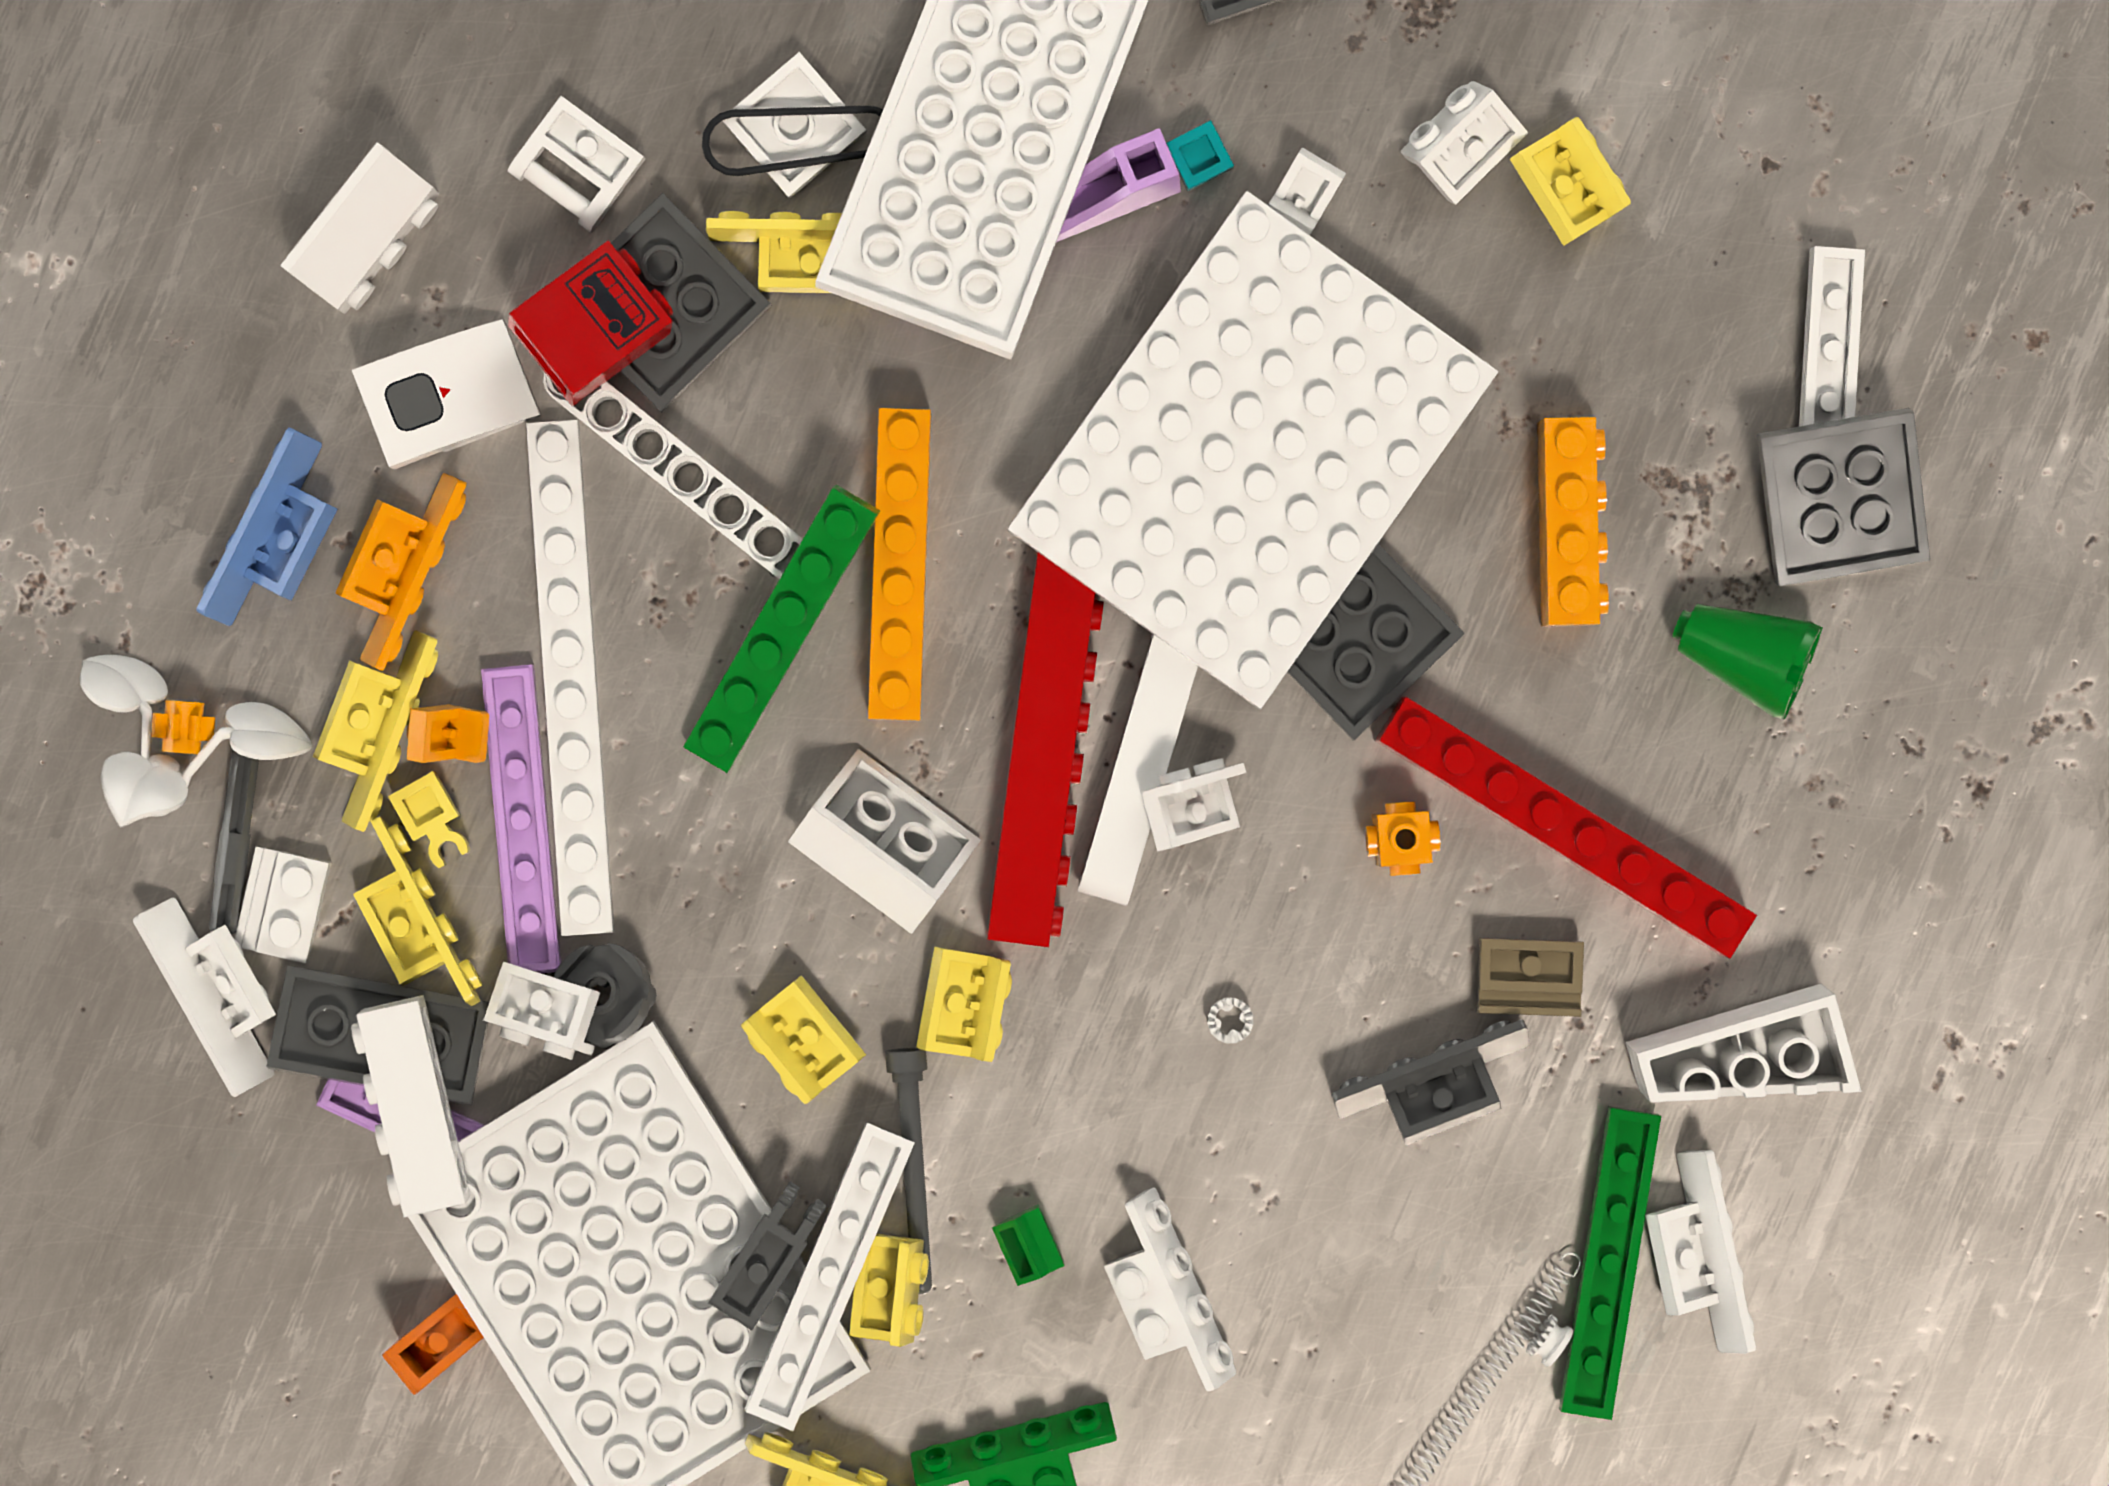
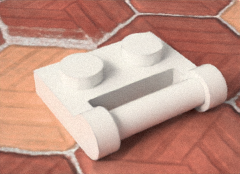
M560 96L516 155L508 168V173L519 181H522L524 178L577 216L579 218L578 224L592 233L645 161V157L564 97ZM544 149L600 189L592 202L537 162Z

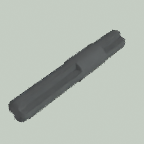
M233 749L222 830L219 833L213 879L215 884L209 922L210 931L226 925L230 934H234L237 930L242 886L245 884L251 838L249 833L259 764L258 759L245 757L236 753Z

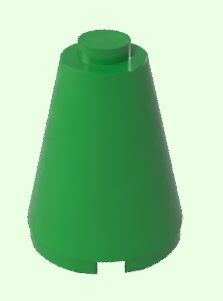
M1697 603L1692 612L1685 609L1682 611L1672 638L1680 641L1678 651L1772 717L1784 720L1790 712L1804 681L1802 678L1808 663L1811 664L1823 627L1810 621Z

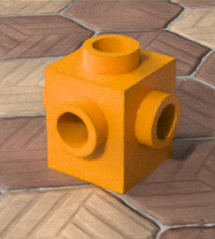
M1411 801L1386 803L1385 813L1372 814L1373 825L1365 826L1367 856H1375L1377 866H1389L1390 876L1420 874V864L1433 863L1432 852L1440 851V830L1438 820L1429 821V811H1416V803ZM1402 829H1409L1414 835V843L1408 849H1401L1396 844V835Z

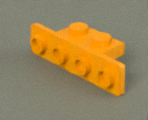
M446 473L441 475L422 519L377 499L335 592L337 595L380 613L360 657L361 661L380 671L385 669L387 662H392L398 655L403 642V635L401 634L408 615H413L422 602L424 595L422 584L429 568H434L443 555L445 548L443 537L450 521H455L464 508L466 494L463 492L467 483Z

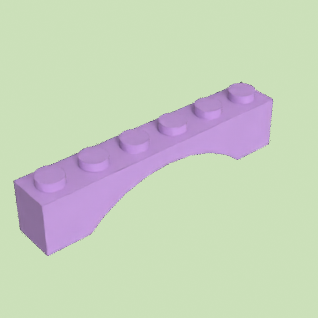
M1160 128L1111 147L1086 164L1057 242L1181 192L1179 172Z

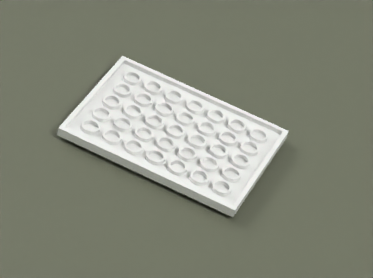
M1246 191L1016 515L1007 531L1249 703L1261 709L1499 371L1250 192Z
M654 1020L637 1030L628 1039L603 1051L458 1141L470 1191L469 1199L465 1204L408 1217L577 1486H686L746 1449L745 1441L748 1434L762 1438L765 1432L772 1433L781 1427L745 1412V1407L806 1263L800 1255L753 1330H750L708 1303L763 1215H769L771 1207ZM841 1319L801 1414L871 1371V1367L852 1337L849 1336V1332Z

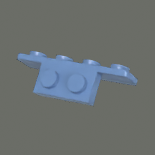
M288 428L285 431L281 441L274 448L272 459L258 487L255 488L250 496L249 505L235 533L231 535L227 542L226 550L212 578L203 590V596L196 609L198 613L231 626L254 582L292 601L338 510L330 504L300 490L322 448L321 442L293 428Z

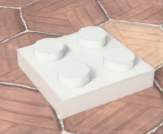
M798 52L733 109L835 107L846 105L803 55ZM853 114L732 117L722 120L759 165L842 154L867 133L865 127ZM831 163L766 173L790 199Z

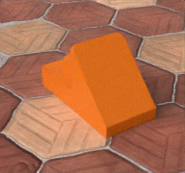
M455 1294L416 1327L397 1340L382 1356L412 1394L415 1395L484 1337L458 1295Z

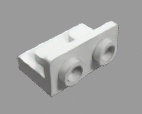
M1475 81L1455 89L1448 96L1445 102L1446 106L1431 121H1426L1419 125L1411 133L1409 143L1401 150L1402 155L1408 161L1418 165L1446 200L1455 205L1528 134L1527 130L1493 89Z
M503 962L483 1021L501 1026L499 1037L528 1046L531 1036L545 1040L542 1051L572 1060L576 1050L592 1056L595 1046L585 1043L584 1040L600 992Z

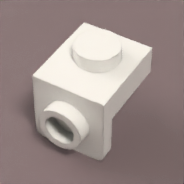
M1302 147L1268 206L1310 236L1346 173Z

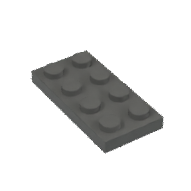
M287 965L266 1067L278 1071L364 1086L363 1075L370 1073L366 1054H358L353 1041L351 1025L358 1023L356 1014L364 1008L424 995L448 1101L472 1105L489 1023L483 1021L489 1002L481 1001L470 1006L464 1001L463 997Z

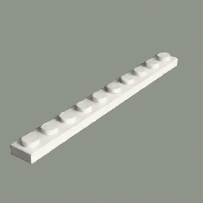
M578 420L526 423L561 936L613 933L615 930L580 425Z

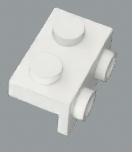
M1223 758L1193 766L1196 776L1191 777L1189 768L1160 775L1161 786L1141 791L1157 851L1174 848L1240 827L1227 778L1246 773L1244 763L1225 767Z

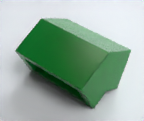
M1039 1204L1010 1216L992 1227L1017 1286L1040 1279L1050 1272L1065 1266Z

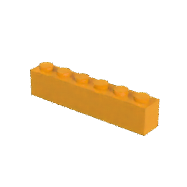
M879 408L875 508L879 509L880 513L875 520L868 719L921 721L932 420L931 410Z

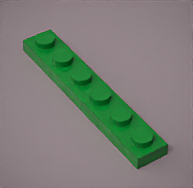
M835 484L683 748L725 773L729 772L879 515V509Z
M1608 1106L1572 1325L1574 1331L1569 1343L1559 1410L1564 1413L1612 1420L1661 1123V1115Z

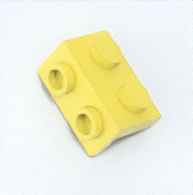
M1579 117L1569 120L1554 132L1510 158L1513 166L1563 246L1608 220L1631 204L1622 181L1613 173L1597 147L1594 136L1586 129Z
M934 947L916 1048L924 1051L965 1056L980 1061L992 1062L995 1050L999 1047L1002 1040L1003 1029L1000 1021L1004 1000L1008 997L1012 985L1010 961L986 954Z
M802 975L741 1024L742 1029L748 1035L751 1046L767 1058L780 1074L781 1081L786 1089L792 1094L797 1095L804 1104L809 1103L866 1055Z
M876 1234L854 1286L849 1336L888 1341L890 1346L902 1347L914 1342V1336H918L921 1331L924 1315L922 1305H918L919 1286L924 1284L929 1267L928 1255L923 1253L924 1240Z

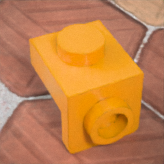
M450 704L410 709V721L407 727L408 747L406 760L420 763L450 759L473 763L484 762L487 754L489 713Z

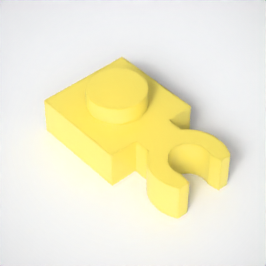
M436 771L430 772L388 796L411 839L416 841L425 835L428 836L430 840L428 848L429 857L436 867L442 868L447 865L440 851L441 846L446 841L454 842L462 855L470 852L467 839L461 833L452 831L448 825V822L456 819L460 814Z

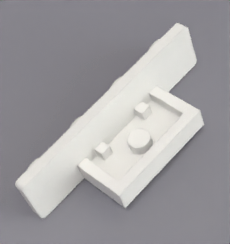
M170 898L133 918L134 925L230 1094L233 1097H237L273 1077L274 1070L266 1067L267 1058L251 1030L275 1016L276 1013L269 1002L266 990L258 983L244 958L241 946L233 939L227 926L223 925L199 939L175 898Z
M1686 1150L1677 1153V1161L1686 1203L1645 1215L1666 1314L1679 1316L1709 1306L1718 1351L1721 1353L1740 1354L1753 1352L1756 1350L1753 1336L1754 1324L1748 1313L1742 1285L1743 1272L1736 1257L1732 1238V1221L1726 1210L1721 1186L1722 1174L1712 1150Z
M1156 1188L1147 1189L1125 1204L1143 1249L1114 1259L1106 1264L1104 1268L1144 1359L1147 1360L1187 1346L1206 1391L1209 1392L1218 1389L1236 1375L1233 1355L1230 1347L1223 1341L1215 1324L1212 1306L1208 1298L1202 1294L1193 1274L1191 1258L1188 1252L1181 1246L1171 1224L1169 1208L1160 1199Z

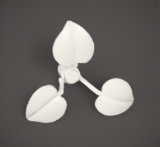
M99 655L82 661V670L79 678L80 685L86 696L93 703L114 712H131L138 708L142 715L141 756L130 752L114 754L104 762L101 771V781L106 801L120 827L145 817L165 816L180 808L187 799V787L191 777L220 742L225 739H230V745L236 753L258 760L289 758L304 754L312 748L308 735L281 710L264 703H239L226 711L224 721L227 727L220 728L186 769L181 771L179 763L171 756L165 754L151 756L152 709L149 704L161 703L167 697V685L162 676L145 662L122 655Z

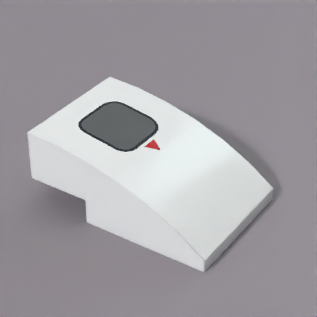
M503 319L410 348L352 370L388 466L394 470L441 451L453 450L541 416Z

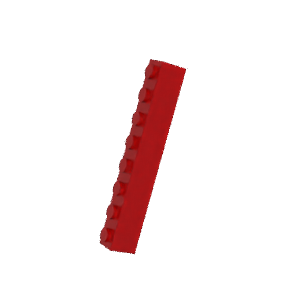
M1040 553L1037 554L987 940L1049 948L1050 936L1060 937L1064 907L1054 906L1057 885L1067 887L1071 856L1061 855L1063 835H1074L1077 805L1068 804L1070 783L1080 785L1084 754L1074 753L1077 732L1087 734L1091 703L1081 702L1083 682H1094L1097 652L1088 651L1090 630L1100 632L1104 601L1094 600L1095 592Z
M1408 697L1400 698L1374 740L1722 957L1731 959L1757 917V914Z

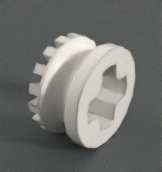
M1224 998L1217 1001L1211 1007L1208 1014V1027L1211 1034L1219 1041L1237 1043L1244 1040L1250 1034L1253 1027V1014L1250 1007L1242 1000ZM1233 1006H1236L1242 1010L1239 1019L1245 1023L1244 1028L1240 1032L1232 1029L1225 1035L1219 1031L1222 1022L1216 1018L1217 1012L1220 1009L1229 1012Z
M1552 1314L1539 1326L1542 1332L1536 1331L1534 1333L1538 1338L1532 1337L1526 1349V1353L1531 1356L1539 1354L1542 1357L1541 1363L1546 1367L1551 1366L1560 1356L1574 1331L1569 1326L1559 1327L1557 1325L1558 1319Z

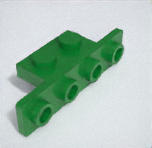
M1102 1402L1081 1406L1075 1410L1044 1418L1031 1419L1025 1423L995 1431H985L975 1436L949 1443L935 1444L926 1449L914 1451L910 1456L916 1486H947L968 1480L970 1486H1077L1069 1453L1115 1442L1117 1435L1109 1403Z

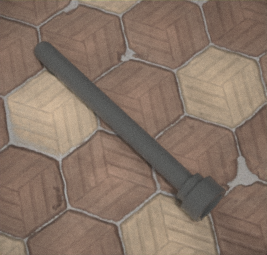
M916 1047L899 1048L885 1051L887 1073H892V1082L898 1083L901 1137L914 1142L904 1167L908 1238L924 1240L923 1253H926L929 1259L927 1278L924 1284L919 1286V1294L924 1295L932 1288L918 1081L923 1080V1071L928 1069L927 1053Z

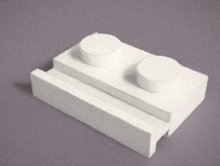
M256 846L235 935V940L241 948L308 963L332 862Z

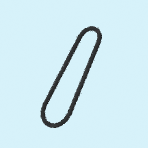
M876 106L733 109L719 113L709 121L703 132L702 149L705 159L713 169L724 175L744 176L861 159L865 157L867 150L738 169L727 168L718 163L713 157L709 146L710 135L717 124L722 120L732 117L871 113L881 117L883 109Z

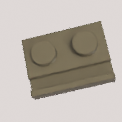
M1479 938L1477 1012L1581 1017L1584 942Z

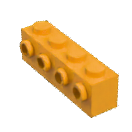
M1596 417L1544 418L1537 422L1541 627L1600 624V614H1607L1609 607L1607 583H1599V563H1606L1608 555L1606 532H1598V511H1605L1607 503L1605 480L1597 481V460L1605 459L1604 429H1596Z

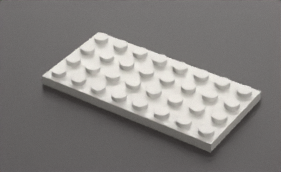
M927 0L816 278L815 287L1011 360L1149 0Z

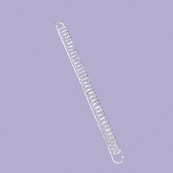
M1568 1252L1560 1258V1261H1562L1563 1258L1567 1255H1574L1578 1258L1579 1266L1573 1275L1563 1271L1558 1267H1553V1269L1564 1281L1552 1275H1547L1548 1278L1559 1289L1547 1283H1542L1543 1287L1553 1297L1539 1290L1536 1291V1293L1548 1305L1534 1298H1531L1532 1303L1537 1308H1539L1542 1311V1313L1534 1310L1531 1307L1525 1306V1309L1537 1321L1523 1314H1519L1522 1320H1524L1531 1327V1329L1518 1322H1514V1325L1526 1337L1512 1330H1508V1332L1521 1345L1507 1338H1503V1341L1515 1353L1505 1349L1502 1346H1497V1348L1510 1361L1493 1353L1492 1357L1503 1368L1489 1361L1486 1362V1364L1499 1377L1483 1369H1480L1481 1373L1492 1384L1478 1377H1475V1380L1487 1392H1484L1473 1385H1469L1470 1389L1475 1394H1477L1481 1400L1467 1393H1463L1464 1396L1476 1407L1474 1408L1462 1401H1458L1459 1405L1463 1407L1469 1413L1470 1416L1456 1409H1452V1411L1465 1423L1463 1424L1451 1417H1447V1419L1458 1429L1459 1432L1447 1427L1444 1424L1441 1425V1427L1454 1440L1436 1432V1435L1448 1446V1448L1438 1444L1433 1440H1430V1443L1443 1456L1427 1448H1424V1450L1437 1462V1464L1429 1461L1428 1459L1422 1456H1419V1459L1432 1472L1420 1467L1417 1464H1413V1466L1426 1478L1425 1480L1411 1472H1408V1475L1414 1481H1416V1483L1419 1486H1422V1484L1417 1479L1423 1482H1429V1479L1424 1474V1472L1429 1474H1435L1433 1468L1428 1463L1434 1466H1440V1462L1433 1455L1442 1459L1446 1458V1455L1439 1447L1448 1451L1451 1450V1446L1444 1439L1453 1443H1457V1439L1451 1432L1456 1433L1458 1435H1463L1462 1430L1455 1423L1464 1427H1468V1423L1462 1416L1469 1419H1474L1473 1414L1466 1407L1474 1411H1479V1407L1473 1400L1479 1403H1485L1484 1398L1477 1391L1485 1395H1491L1490 1391L1484 1384L1490 1387H1496V1384L1489 1376L1496 1378L1498 1380L1502 1379V1376L1493 1367L1501 1371L1507 1372L1506 1366L1500 1360L1509 1364H1513V1360L1504 1351L1514 1356H1519L1517 1350L1511 1344L1520 1348H1524V1344L1515 1335L1525 1340H1530V1337L1522 1328L1530 1332H1535V1328L1527 1320L1536 1324H1541V1321L1533 1312L1541 1316H1547L1546 1312L1538 1304L1549 1309L1552 1308V1305L1542 1295L1554 1301H1557V1296L1549 1288L1560 1293H1563V1289L1554 1280L1562 1284L1569 1285L1568 1280L1560 1272L1570 1277H1574L1578 1273V1271L1581 1268V1259L1576 1253ZM1402 1480L1406 1486H1415L1406 1480Z

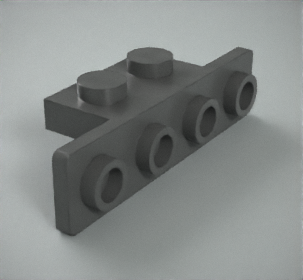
M1508 1020L1500 1021L1487 1027L1482 1035L1466 1041L1462 1039L1447 1041L1435 1050V1053L1416 1060L1413 1057L1398 1060L1391 1064L1386 1072L1370 1078L1367 1076L1351 1078L1344 1082L1339 1090L1332 1093L1337 1114L1341 1119L1388 1102L1404 1143L1409 1145L1500 1110L1502 1108L1499 1097L1484 1064L1528 1047L1530 1041L1524 1020H1518L1513 1023Z

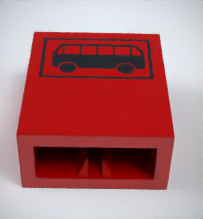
M609 240L512 310L508 317V327L571 406L581 401L667 337L671 332L673 321L669 316L673 314V310L667 300L657 289H653L651 292L648 291L637 277L641 274V270L633 257L623 248L617 252Z

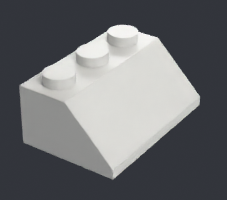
M377 142L280 266L342 313L346 314L350 307L358 310L374 291L375 286L370 282L382 267L389 270L403 255L407 245L402 241L414 226L418 229L423 228L433 217L439 206L434 200L440 193Z
M858 748L810 809L788 842L912 934L978 846L981 839Z

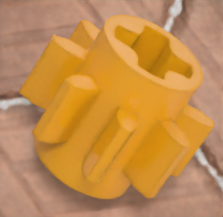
M165 700L164 714L152 713L151 737L163 738L162 752L198 754L201 751L202 741H209L215 731V717L204 716L205 703Z

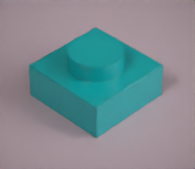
M1211 120L1166 143L1187 191L1234 168V164Z

